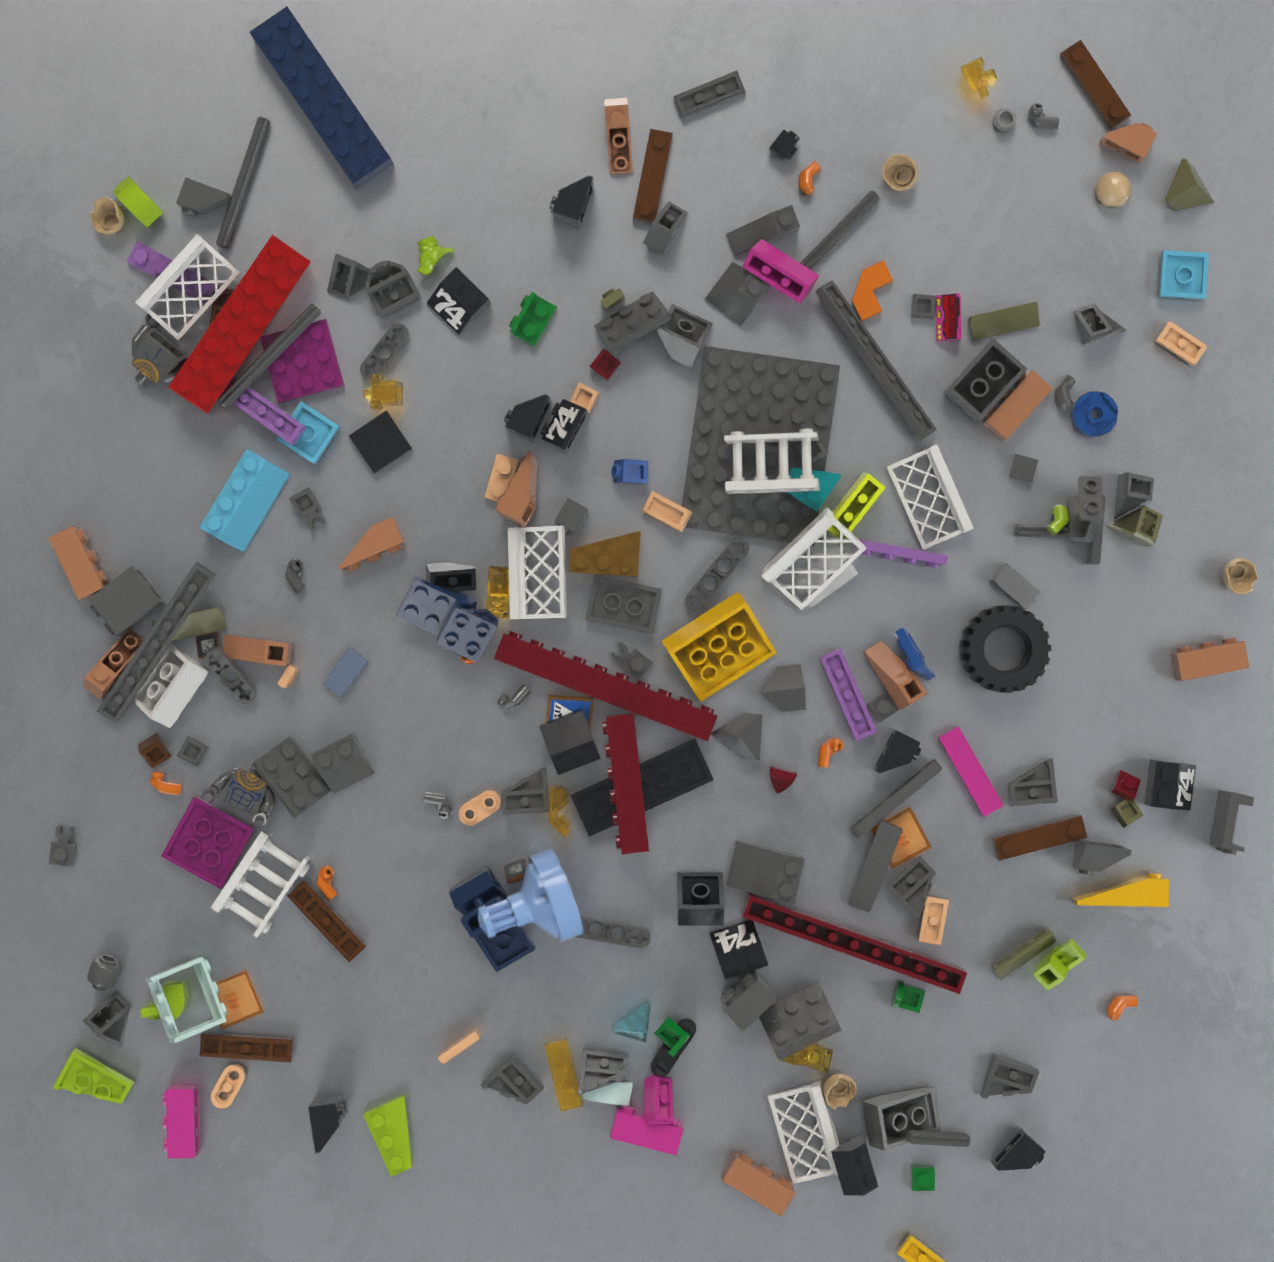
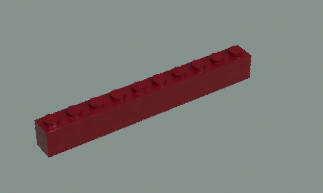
M510 631L509 635L503 633L494 656L495 660L702 740H709L718 717L716 714H713L715 709L702 705L701 708L692 706V700L680 697L679 700L671 697V692L661 688L656 692L649 689L650 684L640 680L635 684L628 681L629 676L616 672V675L607 673L608 668L596 663L594 667L586 665L587 660L574 655L573 659L565 657V651L554 647L551 651L543 648L544 643L531 639L530 643L521 640L523 635Z
M748 892L741 912L742 917L957 994H960L967 976V972L956 965Z

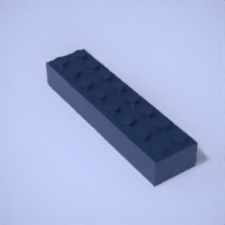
M287 6L249 32L356 190L394 165L378 138Z

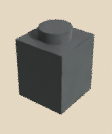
M567 498L554 522L558 526H565V533L567 535L570 531L575 534L588 509Z

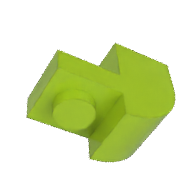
M129 176L121 181L112 191L125 207L147 228L163 213L159 206Z
M1071 938L1058 947L1056 945L1047 952L1036 965L1032 975L1049 991L1064 981L1068 971L1084 961L1087 954Z
M187 979L162 985L174 1020L186 1010L189 1004L190 994ZM155 1003L145 1005L140 1009L141 1018L149 1017V1020L160 1019Z

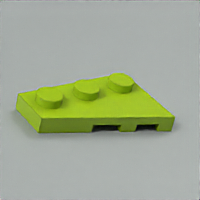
M75 1048L52 1089L70 1090L74 1094H88L97 1099L122 1104L135 1082Z
M406 1094L363 1114L391 1177L413 1166L406 1110Z

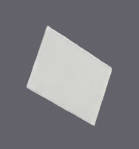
M837 544L828 550L827 553H840V547ZM817 558L813 561L811 569H824V558ZM827 558V569H837L840 566V558ZM850 564L808 604L810 608L859 574L854 566ZM808 573L795 574V584H808ZM811 573V584H821L824 581V573ZM797 589L804 599L808 597V589Z

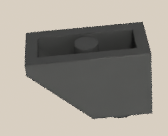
M185 177L176 204L182 208L181 212L190 216H194L195 213L205 215L228 204L231 195Z
M668 201L653 221L643 244L663 255L688 212Z

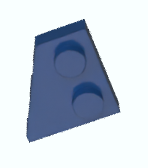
M903 627L895 631L899 638L896 640V643L902 652H906L908 656L906 662L912 671L916 670L928 681L936 677L933 670L927 667L924 661L925 657L911 634Z

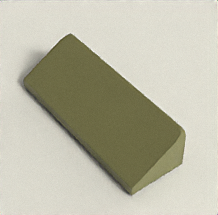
M1037 302L970 316L968 323L972 340H980L1040 326Z
M222 607L190 613L172 641L227 629Z
M1044 928L993 964L992 969L999 979H1004L1054 944L1056 938L1053 932L1048 928Z

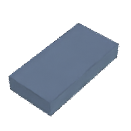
M349 647L323 685L338 696L343 697L369 660Z

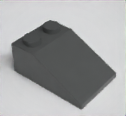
M736 841L726 886L795 904L805 859L800 855Z
M934 1087L884 1094L862 1101L869 1145L886 1151L909 1143L907 1137L910 1130L941 1132Z

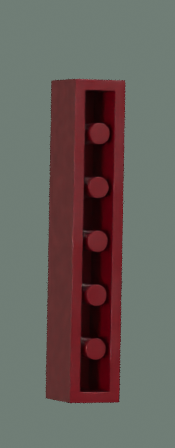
M634 713L606 716V721H602L603 735H608L609 744H605L606 758L611 757L612 767H607L609 781L613 780L614 790H610L611 804L616 803L617 812L613 813L614 826L619 827V835L615 836L616 849H621L622 855L649 852Z

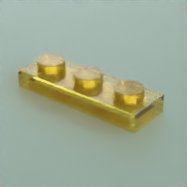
M567 1038L545 1043L560 1111L582 1107L583 1102L581 1094H578L579 1086Z

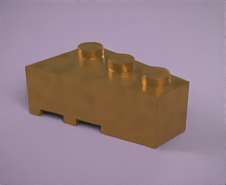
M641 531L571 548L569 572L638 577Z

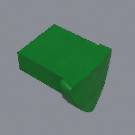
M898 980L893 991L891 1007H899L920 1013L926 991L906 985L904 981Z
M670 1017L654 1032L657 1037L671 1048L668 1054L672 1057L690 1037Z

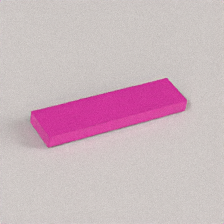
M959 726L939 736L938 739L982 816L985 817L1004 806Z

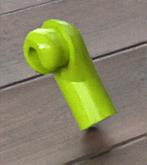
M1056 505L1052 510L1054 521L1047 526V530L1052 535H1056L1069 522L1068 510L1064 505Z

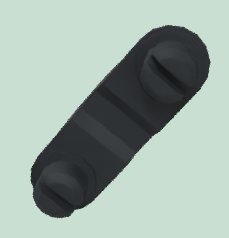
M684 1018L677 1023L690 1037L674 1057L668 1054L671 1048L665 1043L662 1044L651 1062V1071L654 1075L663 1077L671 1071L696 1033V1024L693 1020Z

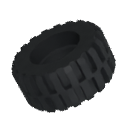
M994 606L979 612L976 617L969 621V625L964 628L962 632L964 635L959 643V647H961V653H959L960 660H963L965 672L969 673L970 678L975 683L995 692L1012 693L1014 691H1022L1025 687L1035 684L1037 682L1036 679L1044 674L1045 665H1049L1050 658H1048V652L1051 651V644H1048V638L1050 637L1048 631H1044V624L1041 620H1037L1033 613L1025 611L1018 606ZM1002 627L1016 630L1020 633L1025 643V655L1022 662L1016 668L1007 671L992 667L984 654L986 638L992 631Z

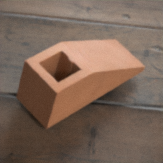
M627 98L605 99L610 174L632 173Z
M530 451L521 459L519 469L515 476L509 480L508 488L505 494L499 498L496 508L497 513L502 518L523 528L526 527L536 509L538 460Z
M391 517L372 525L339 565L340 570L347 569V572L360 568L359 563L368 560V563L380 559V554L386 551L392 554L401 550V545L406 542L396 519Z
M128 628L84 677L83 687L102 700L112 689L144 639Z
M225 635L223 650L231 659L288 666L291 664L293 643Z
M882 640L863 652L899 710L913 704L927 694L916 674Z

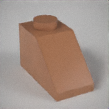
M1135 123L1106 133L1099 143L1140 163L1146 157L1158 133L1154 132L1153 128L1147 124Z

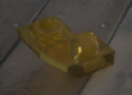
M489 566L485 609H488L496 618L508 619L510 606L509 567Z
M554 784L550 788L548 821L564 838L571 832L569 828L571 823L563 814L558 816L557 813L569 803L567 798L569 793L561 785L557 787Z
M815 1043L781 1061L792 1065L808 1066L821 1072H829L833 1050Z

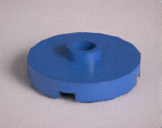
M1098 391L1088 392L1080 396L1074 403L1071 412L1072 422L1083 435L1090 437L1102 436L1110 432L1116 425L1118 407L1114 399L1107 393ZM1092 410L1097 412V418L1091 417Z

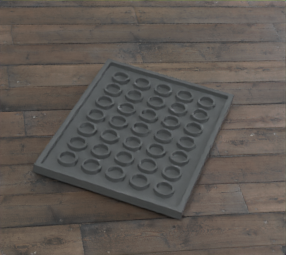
M704 346L682 506L692 511L685 528L790 543L819 515V510L817 512L813 511L787 492L727 494L725 482L731 481V478H733V444H727L724 436H730L731 432L737 431L744 432V435L791 433V431L799 433V430L802 429L801 424H805L808 429H813V432L818 433L819 440L828 451L840 365ZM779 442L765 443V477H768V480H777V476H779ZM788 442V472L792 467L802 468V455L796 448L801 442ZM756 443L742 444V477L745 478V481H754V477H756ZM827 456L811 466L812 470L825 472Z

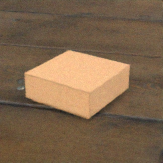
M578 383L570 402L586 408L587 412L590 413L599 392Z
M289 664L277 684L283 688L290 687L299 672V668Z

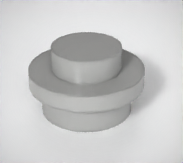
M1008 108L998 110L993 118L994 126L1003 132L1010 131L1017 121L1015 113Z

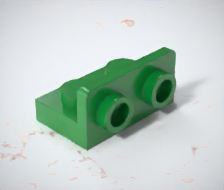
M532 291L530 296L525 295L520 304L522 310L518 316H513L509 327L511 328V335L536 347L557 306L542 299Z

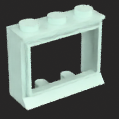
M197 957L146 978L170 1043H177L227 1021L225 1017L227 1015L226 1007L223 1002L220 1003L217 996L219 988L216 982L211 980L209 975L211 967L209 962L204 960L203 957ZM193 966L212 1019L179 1033L159 979Z

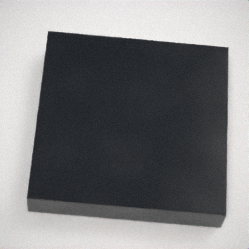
M387 410L349 435L374 474L412 450V447Z

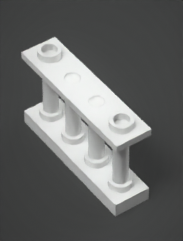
M800 429L799 433L744 435V432L737 431L731 432L730 436H724L727 444H733V478H731V481L725 482L727 494L820 491L819 479L814 478L811 467V441H819L818 433L813 432V429ZM802 441V475L800 479H791V476L788 475V442ZM779 442V476H777V480H768V477H765V443ZM756 443V477H754V481H745V478L742 477V444Z
M266 829L260 832L211 906L218 913L224 908L226 910L229 908L258 927L253 934L256 938L261 934L266 935L273 924L270 922L271 918L299 876L303 878L310 868L308 865L309 857H305L300 863L273 845L270 840L272 833ZM261 851L264 853L267 851L296 870L289 881H286L259 863L260 860L257 857ZM249 870L251 872L253 870L283 889L276 901L246 882L247 879L244 877ZM236 889L239 891L243 890L270 908L263 920L234 901L235 898L232 895Z

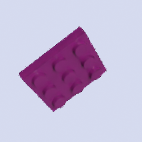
M326 319L312 322L268 367L277 403L279 404L345 386ZM285 330L261 336L260 340L263 351Z
M194 796L161 857L222 889L255 828L209 804L205 800Z

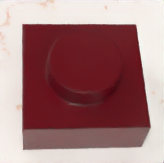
M603 348L589 367L608 381L621 365V361Z
M1120 770L1116 774L1111 792L1132 802L1136 797L1141 779Z

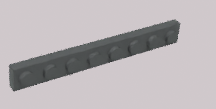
M832 280L818 288L815 292L821 303L828 309L833 320L842 329L847 340L851 342L859 357L870 369L873 377L884 389L886 396L893 402L898 413L911 428L912 433L921 441L937 430L834 281Z
M196 561L96 712L114 723L118 722L216 573Z

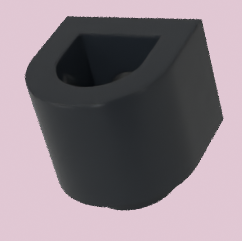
M783 130L772 143L769 150L782 161L785 158L790 160L798 150L795 146L800 138L791 130L789 132Z

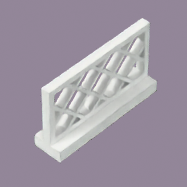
M196 234L135 303L179 341L240 272ZM205 248L213 254V264H200L199 255ZM216 258H218L223 264H216ZM197 259V265H191ZM226 266L233 272L227 280H217V267ZM200 267H214V280L201 281ZM187 268H197L198 281L184 282V271ZM181 276V282H175ZM215 283V294L212 297H202L201 284ZM218 283H224V284L218 289ZM185 284H198L199 298H186ZM172 285H182L183 298L169 299L168 289ZM166 292V299H160ZM199 300L200 310L197 314H187L186 301ZM202 300H208L207 303L203 306ZM169 301H183L184 315H170ZM156 302H166L167 315H156L151 308ZM184 317V328L179 333L171 328L170 318ZM187 317H193L187 324ZM161 318H167L168 324L165 323Z
M938 444L887 466L923 550L974 529ZM926 454L930 461L927 472L914 467L917 459ZM914 460L912 466L906 464ZM901 465L911 468L906 481L898 479L893 469ZM931 467L933 468L935 475L929 473ZM913 470L926 474L921 487L908 482ZM928 475L938 479L939 486L936 493L923 488ZM899 482L904 483L903 489H901ZM907 485L920 489L915 502L906 499L904 496ZM940 488L942 489L944 496L938 494ZM922 491L935 495L930 508L917 503ZM937 496L946 499L948 502L945 514L932 509ZM908 503L914 504L912 510L910 509ZM916 506L929 510L924 523L914 519L913 512ZM949 509H951L954 517L947 515ZM931 511L944 516L939 529L926 524ZM946 517L955 520L959 530L952 533L941 530ZM917 523L923 525L921 531L919 530ZM925 527L938 531L935 540L925 544L922 537ZM940 532L946 534L945 536L938 538Z
M826 507L763 569L762 577L767 582L771 581L802 610L865 551L866 546L833 516V512ZM834 525L840 530V538H827L826 531ZM840 542V553H827V543ZM843 542H853L858 549L854 553H843ZM813 543H824V553H810V546ZM797 558H808V569H794V561ZM811 558H824V569H811ZM827 558H840V566L837 569H827ZM782 573H792V584H782L777 578ZM795 573H808V584H795ZM811 573H824V581L821 584H811ZM795 589H808V597L801 601L795 596Z
M565 526L508 528L510 619L567 618ZM551 531H558V541L552 546L545 537ZM526 532H533L539 537L532 547L526 542ZM542 541L550 548L543 558L535 551ZM553 552L559 557V564L554 569L546 562ZM531 553L540 561L532 570L527 566L526 562ZM542 564L551 572L544 581L535 574ZM532 576L540 583L533 593L527 588V581ZM553 576L559 580L560 584L555 592L546 585ZM543 587L551 594V597L544 604L536 597ZM554 598L560 603V613L553 614L547 608ZM534 599L541 608L535 614H528V604Z
M822 1080L814 1081L810 1085L768 1095L793 1184L833 1174L838 1176L831 1151L839 1147L840 1142L830 1108L824 1100ZM808 1091L811 1101L806 1107L796 1101L799 1093ZM784 1098L791 1103L784 1112L776 1107L775 1099ZM793 1104L805 1110L800 1120L788 1114ZM807 1112L816 1117L817 1123L814 1128L802 1122ZM785 1118L797 1124L792 1134L782 1128V1122ZM799 1126L811 1132L806 1142L794 1136ZM813 1134L823 1140L820 1151L808 1144ZM791 1140L803 1146L798 1156L789 1151L788 1145ZM805 1148L817 1154L812 1164L800 1158ZM821 1156L829 1161L831 1169L821 1170L814 1165ZM797 1162L809 1167L806 1175L796 1176L794 1167Z

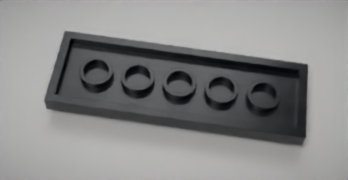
M695 738L639 763L645 811L714 781ZM608 778L570 795L589 837L614 826L613 813L617 812L616 803L611 804L610 790H614L613 780L609 781Z

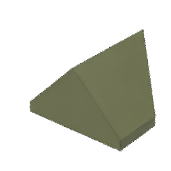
M1182 158L1164 201L1173 210L1177 211L1215 203L1195 168L1187 159Z
M1142 505L1141 508L1105 526L1145 547L1153 546L1157 540L1163 515Z

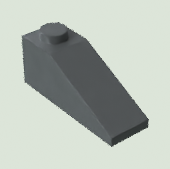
M790 205L754 220L726 235L735 256L751 250L761 239L769 243L799 231L800 224L793 206Z

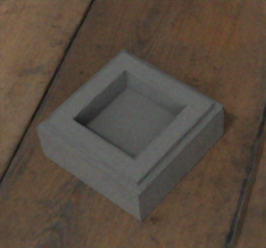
M913 294L911 318L934 319L936 296Z
M1015 454L1009 477L1032 482L1038 460Z
M189 735L177 756L198 767L209 746Z

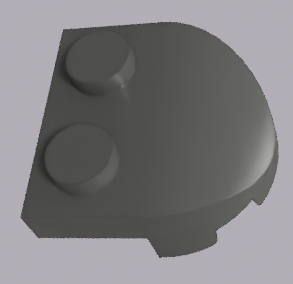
M382 261L375 264L369 270L365 282L366 291L380 317L421 297L414 281L403 265L391 261Z

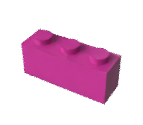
M763 239L750 250L742 266L798 303H801L810 294L820 276Z
M198 1084L170 1085L166 1092L163 1093V1106H166L163 1127L167 1129V1137L164 1138V1151L167 1152V1159L195 1158L200 1153Z
M617 1106L610 1138L677 1156L683 1133V1124L676 1118H673V1124L645 1123V1112H637L631 1106H622V1108Z

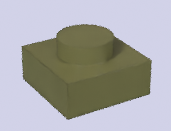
M612 288L602 295L603 299L600 302L604 310L608 311L623 301L625 295L620 288L616 291Z
M1125 799L1111 808L1123 828L1143 816L1134 800L1131 802Z

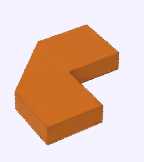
M884 260L863 269L851 301L861 321L882 312L873 291L893 282Z

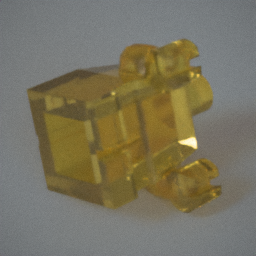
M982 57L961 66L966 82L974 92H979L981 99L990 95L987 87H989L988 81L993 82L997 80L993 69L986 72L983 70L985 63Z
M380 374L370 375L372 377L370 379L371 389H364L363 396L364 398H371V409L382 410L384 405H403V382L397 380L384 381L383 376Z

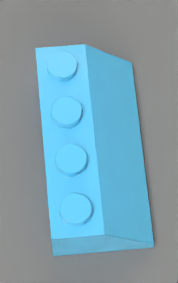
M246 449L199 528L244 552L291 474L253 451Z

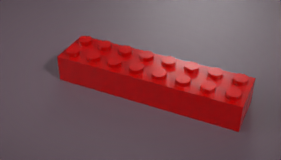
M272 234L168 389L207 415L311 261Z

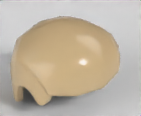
M895 154L889 157L883 164L882 176L892 189L906 191L912 188L918 180L919 170L914 160L908 155Z
M1107 172L1098 179L1095 187L1097 198L1105 206L1121 207L1129 200L1132 192L1130 180L1120 172Z
M102 197L95 200L93 203L95 208L89 214L93 228L98 233L104 235H112L119 231L125 221L122 207L111 198Z
M1238 557L1228 562L1222 573L1223 583L1232 592L1241 595L1252 592L1254 590L1253 584L1258 579L1255 565L1246 558Z
M843 1073L834 1074L827 1078L822 1088L824 1100L833 1110H836L839 1106L847 1107L857 1093L854 1079Z

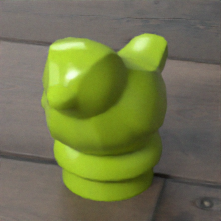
M435 236L417 242L419 245L418 250L421 252L419 255L420 267L417 272L423 275H430L436 264L445 254L455 252L454 248L438 246L439 242L435 239Z

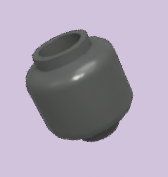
M101 955L92 961L87 975L88 981L93 984L92 987L96 990L105 991L106 988H112L117 983L121 966L115 957Z

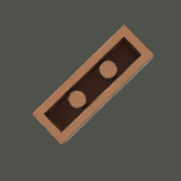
M1033 370L1028 374L1024 372L1015 382L1018 385L1012 391L1009 389L1000 399L1002 401L997 408L994 406L985 416L987 419L983 424L1002 441L1010 437L1053 389Z
M72 526L48 538L78 600H86L94 596L107 585V582H109L108 577L103 570L99 569L96 563L99 561L93 549H89L87 544L89 539L83 529Z
M1235 637L1223 639V644L1214 645V642L1202 643L1200 648L1193 650L1191 646L1177 648V653H1171L1176 680L1184 681L1248 669L1249 662L1245 641H1237Z
M735 1152L721 1175L722 1181L779 1216H782L795 1195L793 1183L783 1176L781 1178L773 1175V1171L765 1165H761V1167L753 1163L754 1159L745 1153L740 1155Z

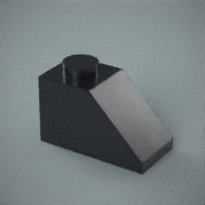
M451 562L426 564V581L450 592L476 590V568Z
M893 729L873 770L882 773L911 763L912 759L916 760L921 752L919 747L921 742Z
M1021 1128L991 1163L998 1171L1031 1169L1034 1165L1037 1166L1044 1158L1043 1154L1046 1151Z

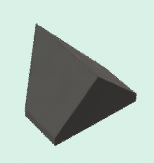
M336 253L327 292L348 300L351 296L366 288L365 282L370 269Z
M1096 303L1074 310L1084 345L1127 331L1103 313Z
M1134 473L1118 475L1114 520L1146 501H1152L1154 478Z
M801 664L777 667L759 692L782 712L806 709L805 685Z
M743 713L712 732L711 735L740 758L760 760L762 714Z
M115 991L82 1021L97 1037L122 1047L131 1007Z

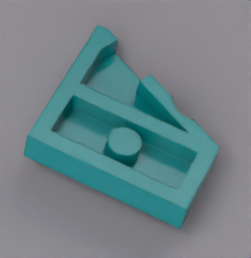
M792 467L788 475L791 476V479H800L802 468ZM812 470L814 478L819 479L820 491L787 493L817 512L842 475Z

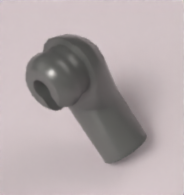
M1033 103L1028 114L1037 127L1058 129L1059 117L1046 116L1040 103Z
M1067 375L1055 390L1057 405L1063 410H1069L1073 406L1069 390L1076 383V380L1070 375Z
M297 558L288 563L285 578L295 593L305 588L299 578L303 562Z
M522 685L511 698L507 694H503L497 700V703L502 706V709L508 710L520 705L531 693V690L527 686Z
M425 792L423 803L435 805L439 812L438 815L442 819L449 818L453 809L447 797L441 794Z

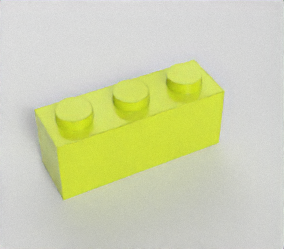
M862 473L832 511L833 516L852 532L886 487L869 473ZM832 525L827 532L834 538H840V530Z

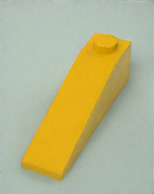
M1148 873V876H1140L1073 897L1072 903L1087 906L1169 907V879L1162 877V873Z

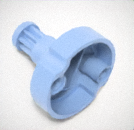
M552 849L529 857V864L526 866L521 890L518 893L507 896L506 900L485 907V905L478 907L479 925L488 938L496 936V933L517 925V927L531 922L554 938L557 937L560 942L583 934L582 922L571 888Z

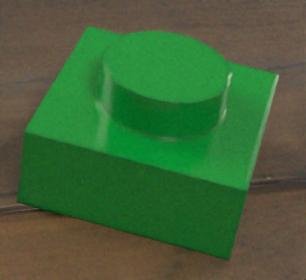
M911 1166V1190L935 1191V1167Z

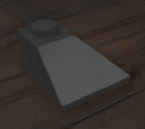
M732 262L705 299L742 326L769 290L770 284L742 266Z
M672 304L668 310L672 319L659 326L657 332L670 358L691 368L713 323Z
M1077 840L1075 843L1073 867L1079 869L1081 874L1093 875V871L1101 872L1130 856L1132 850L1121 845Z

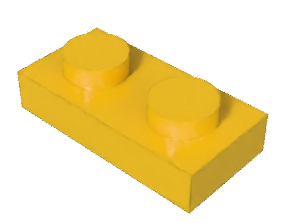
M912 1234L908 1235L896 1251L907 1262H946Z

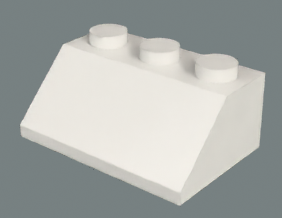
M170 643L132 701L150 719L171 728L174 722L178 720L187 703L191 701L200 684L204 682L209 671L198 661Z

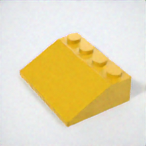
M736 592L661 641L700 702L777 653L739 592Z

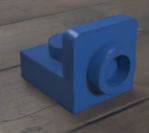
M615 460L611 469L613 483L648 484V461Z

